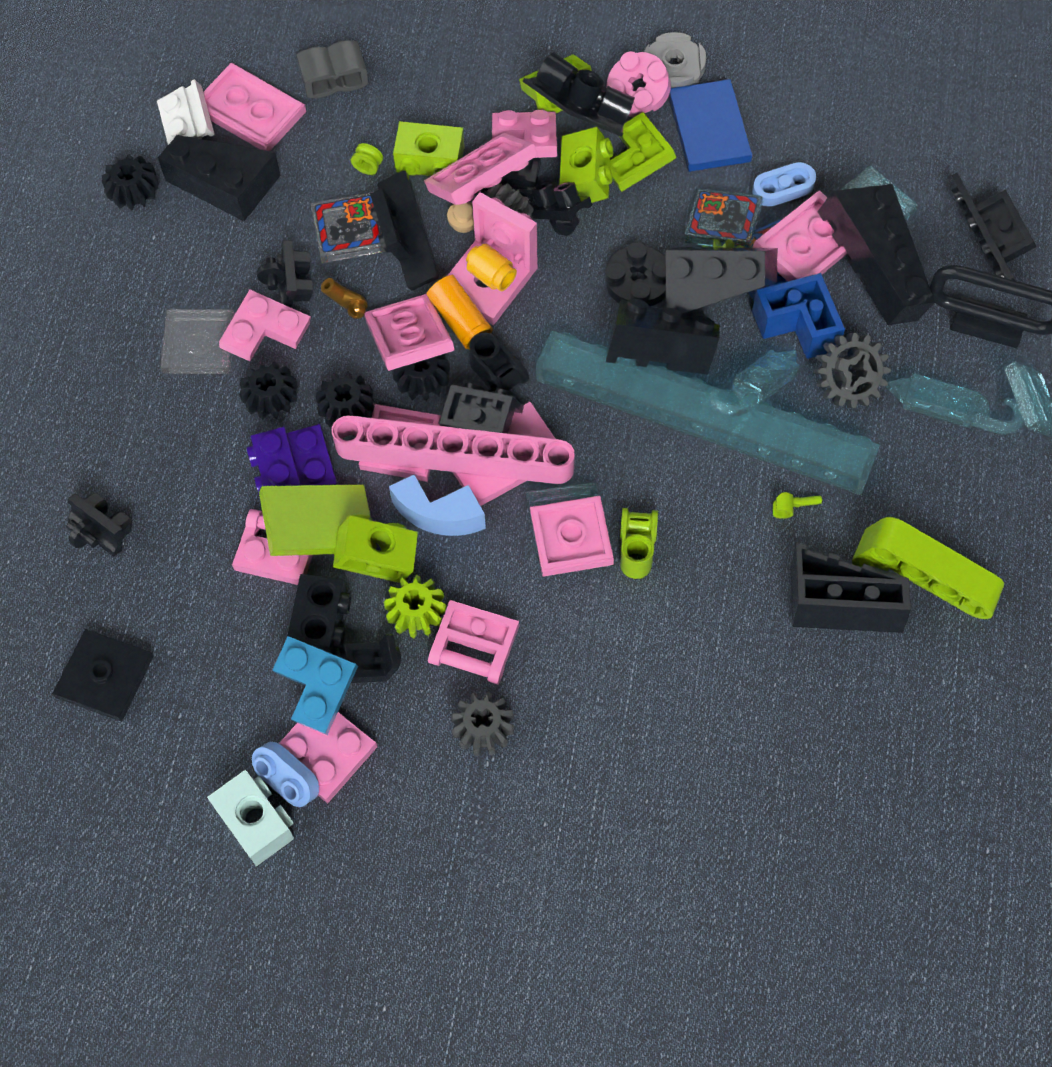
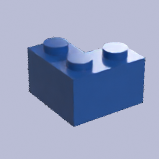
M821 273L756 290L752 313L763 339L795 331L806 359L817 355L827 354L823 345L825 343L836 345L835 336L844 334L845 328Z

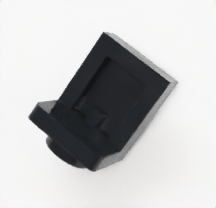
M385 634L379 642L344 643L339 649L341 658L358 666L351 683L387 682L401 664V652L399 647L395 645L393 634Z

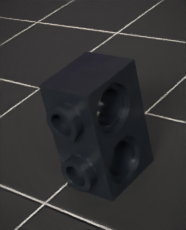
M300 574L287 637L289 636L335 655L336 648H341L344 643L345 627L341 626L343 614L348 615L350 612L352 599L351 593H347L343 579ZM323 596L333 598L326 605L316 604L317 600ZM321 629L326 631L325 635L319 639L309 638V635L315 630Z

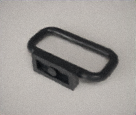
M958 265L944 266L939 268L933 275L930 289L935 303L940 307L956 312L951 327L952 331L1016 349L1021 341L1023 331L1039 335L1052 334V319L1049 321H1037L1027 318L1026 313L961 296L960 299L943 292L944 285L948 279H958L1052 306L1051 290Z

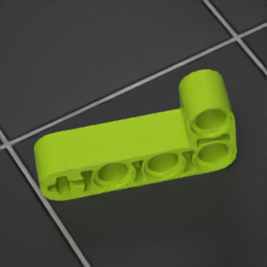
M893 517L882 518L864 530L852 559V564L859 567L866 564L885 571L891 569L899 575L909 578L913 583L963 612L979 619H990L993 616L1004 588L1003 580L997 575L906 522Z

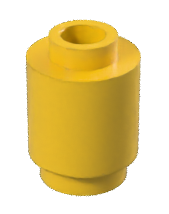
M477 245L467 255V271L492 290L498 289L502 292L514 281L517 270L513 268V263L490 245Z

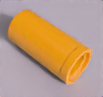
M448 275L440 279L428 290V298L465 349H470L469 344L475 335L485 332L492 333L493 328L454 275Z

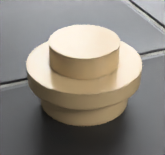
M471 202L461 205L453 204L448 209L447 220L454 230L467 233L474 229L473 204Z

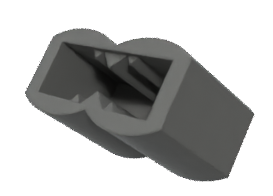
M339 41L328 48L312 47L297 54L299 72L307 98H323L337 91H354L368 85L367 69L358 41Z

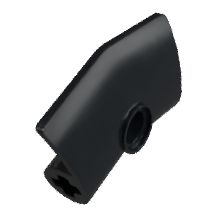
M553 52L544 60L536 77L523 79L525 84L567 114L620 137L623 136V126L631 111L635 97L610 86H607L605 92L601 91L604 81L595 72L590 70L578 71L576 67Z

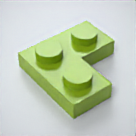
M644 112L624 124V134L622 137L619 136V138L628 149L610 160L612 181L621 192L676 159L673 148Z

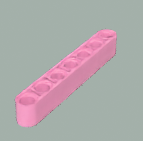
M343 416L338 418L332 426V436L338 455L347 460L552 484H563L569 481L574 474V449L567 441L358 416ZM348 435L356 436L352 440H342L344 437ZM383 439L391 440L389 443L384 445L377 444L380 440ZM417 443L425 444V446L420 449L412 448V446ZM451 447L460 448V450L455 453H450L446 451ZM486 451H492L496 453L491 457H485L481 455ZM520 455H527L531 457L529 460L520 461L516 459ZM561 459L566 463L555 465L551 461Z

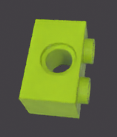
M399 121L393 151L396 172L406 171L408 175L432 176L461 159L465 149L463 128Z
M598 127L562 136L559 185L566 182H575L579 196H590L592 203L608 199L609 184L612 183L610 158L613 157V146L610 139L605 138Z
M349 515L338 527L333 567L400 583L402 577L406 579L414 571L418 532L406 529L404 525L399 523L384 524L376 522L367 515ZM371 541L377 543L381 551L374 549Z

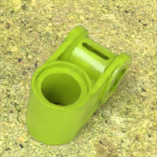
M622 508L620 567L622 572L629 578L641 579L651 571L654 543L657 536L658 510H652L651 513L629 512L628 508ZM632 554H641L645 558L641 560H635L629 556Z

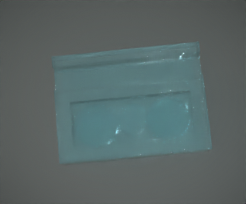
M1016 361L1011 363L1004 370L1026 427L1052 437V399L1041 372L1026 365L1019 366V363Z

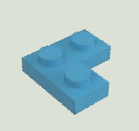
M288 636L272 671L305 685L291 720L328 736L358 666L353 662Z

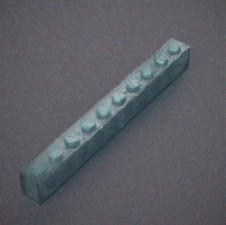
M551 331L537 360L536 381L859 495L863 493L880 444L872 442L865 436L848 434L838 430L831 424H820L805 419L799 413L779 410L765 401H753L739 396L733 390L719 389L707 385L701 379L684 377L674 373L672 370H667L663 366L656 367L650 364L647 367L636 366V359L620 357L617 358L616 363L606 362L607 347L600 344H589L578 340L575 336L568 333L561 334Z

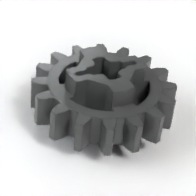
M848 333L846 340L843 335L835 336L836 345L825 343L823 346L827 354L816 356V359L822 362L821 367L813 369V373L821 374L822 379L816 383V386L827 388L823 397L826 399L835 397L834 405L843 406L846 402L847 408H856L859 402L863 406L870 405L868 396L879 398L881 394L877 389L878 386H888V382L882 379V376L891 372V368L883 367L882 362L886 361L889 356L888 354H878L882 346L880 342H874L869 345L871 336L862 335L858 340L857 333ZM852 347V350H848L846 356L842 358L837 357L843 350ZM850 365L856 370L855 376H852V373L848 371ZM832 371H833V374H834V376H835L836 382H834V380H833ZM867 384L862 390L856 392L859 385Z

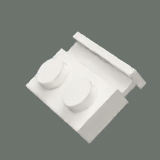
M195 79L191 81V85L187 88L182 86L157 100L168 145L176 135L202 139L206 135L210 137L215 135L202 86Z

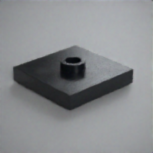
M85 629L52 694L57 699L122 722L154 656L150 651Z

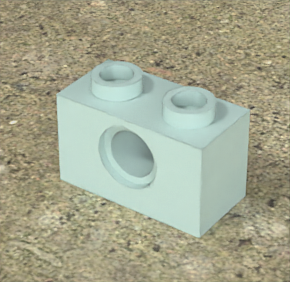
M244 770L207 798L255 866H258L294 839L289 830V827L294 823L281 805L276 809L272 807L267 800L272 793L261 777L258 776L253 780L248 772ZM253 809L263 810V815L257 822H245L249 811Z

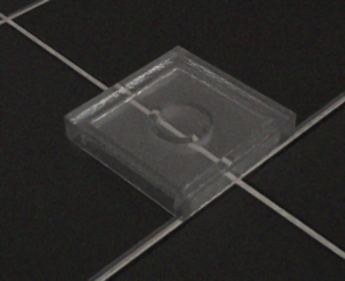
M167 309L160 365L162 373L230 374L232 353L219 348V341L235 315L234 310Z

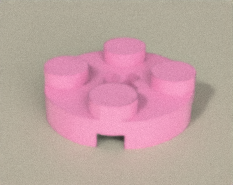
M630 51L623 54L620 61L611 69L607 79V86L635 97L628 115L635 117L642 112L647 113L651 110L655 112L661 108L670 94L671 81L665 65L657 56L646 52L635 53ZM643 78L646 86L644 88L639 87L637 91H633V82Z

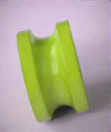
M359 144L355 150L356 153L350 159L351 164L361 173L367 175L376 174L379 168L378 165L383 161L382 153L370 144Z

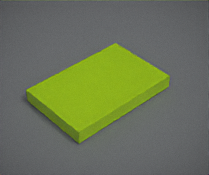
M364 485L262 486L259 491L270 556L335 554L338 527L349 515L357 514L371 517ZM371 541V545L376 549L377 544Z

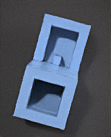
M415 475L389 486L391 500L395 508L406 520L422 530L439 535L460 536L486 529L485 514L469 485L431 503Z

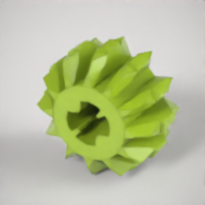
M416 574L413 583L408 584L407 580L402 577L400 580L401 588L390 586L388 591L391 598L384 601L385 610L389 611L386 614L387 621L390 624L396 623L395 629L399 635L409 629L410 637L414 639L417 635V630L422 629L423 633L429 636L431 633L429 625L440 627L442 619L439 615L445 614L446 604L441 602L444 599V593L441 589H435V583L432 579L421 584V578ZM419 603L418 609L411 610L413 609L412 604Z

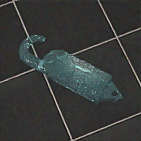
M771 349L735 377L731 389L736 397L741 400L734 404L724 403L717 398L719 391L714 389L709 394L711 406L724 415L740 416L747 413L758 403L762 404L797 376L800 366L796 363L797 351L775 352Z
M913 373V376L910 378L888 381V386H886L903 403V409L967 428L973 426L997 434H1011L1020 429L1025 421V412L1022 406L1015 400L1010 398L1004 400V403L1014 410L1015 417L1011 421H1002L989 417V402L980 392Z

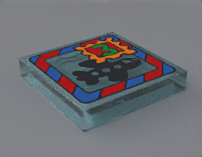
M698 188L685 232V243L713 246L715 238L719 239L723 246L727 239H731L735 243V247L741 245L743 248H751L763 204V196Z

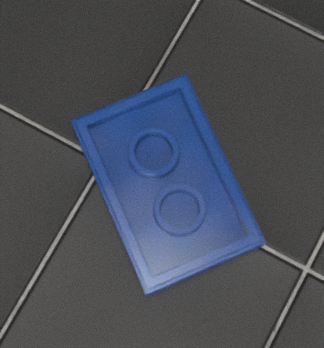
M731 79L671 88L668 97L688 172L751 162L752 152Z

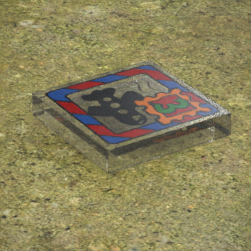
M371 193L310 203L322 263L385 252L378 238V235L382 233L380 226L376 224L371 214V208L374 207Z

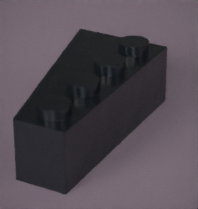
M893 184L832 191L817 212L823 221L828 220L834 230L832 236L838 246L843 245L852 259L849 264L854 272L862 275L867 283L866 291L887 325L918 321L935 303Z

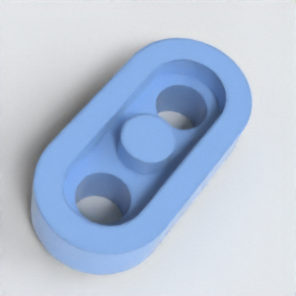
M801 162L764 172L756 177L752 195L757 197L758 203L763 206H775L804 197L814 189L816 172L810 165Z
M268 742L254 751L252 765L255 773L288 803L296 807H303L318 796L319 783L314 773L281 744Z

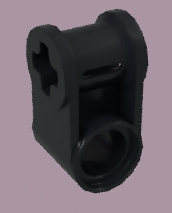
M485 332L479 333L471 339L469 344L470 366L485 382L491 392L495 393V389L509 391L519 383L525 384L529 381V375L523 364L503 346L496 336ZM481 352H489L492 355L483 357L478 354Z

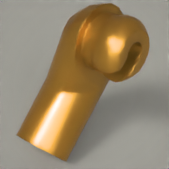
M328 278L322 283L321 291L340 306L347 309L349 316L355 319L364 316L368 307L364 296L343 287L332 278Z

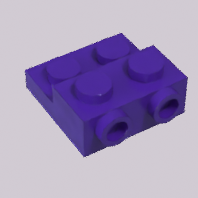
M320 424L286 433L285 427L250 436L253 445L246 447L251 466H258L261 474L254 477L258 494L262 486L337 485Z

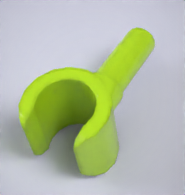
M783 492L778 495L773 503V516L779 519L790 518L793 516V507L822 504V497L818 495L799 498L793 497L790 493Z

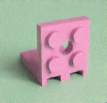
M480 192L472 201L475 241L448 275L455 276L488 323L495 325L538 269L537 223L527 214L518 213L505 206L499 199L490 198ZM488 244L513 263V268L517 270V274L512 284L506 290L501 292L498 289L492 290L489 287L483 288L476 285L479 279L467 271L466 262L467 255L473 247Z

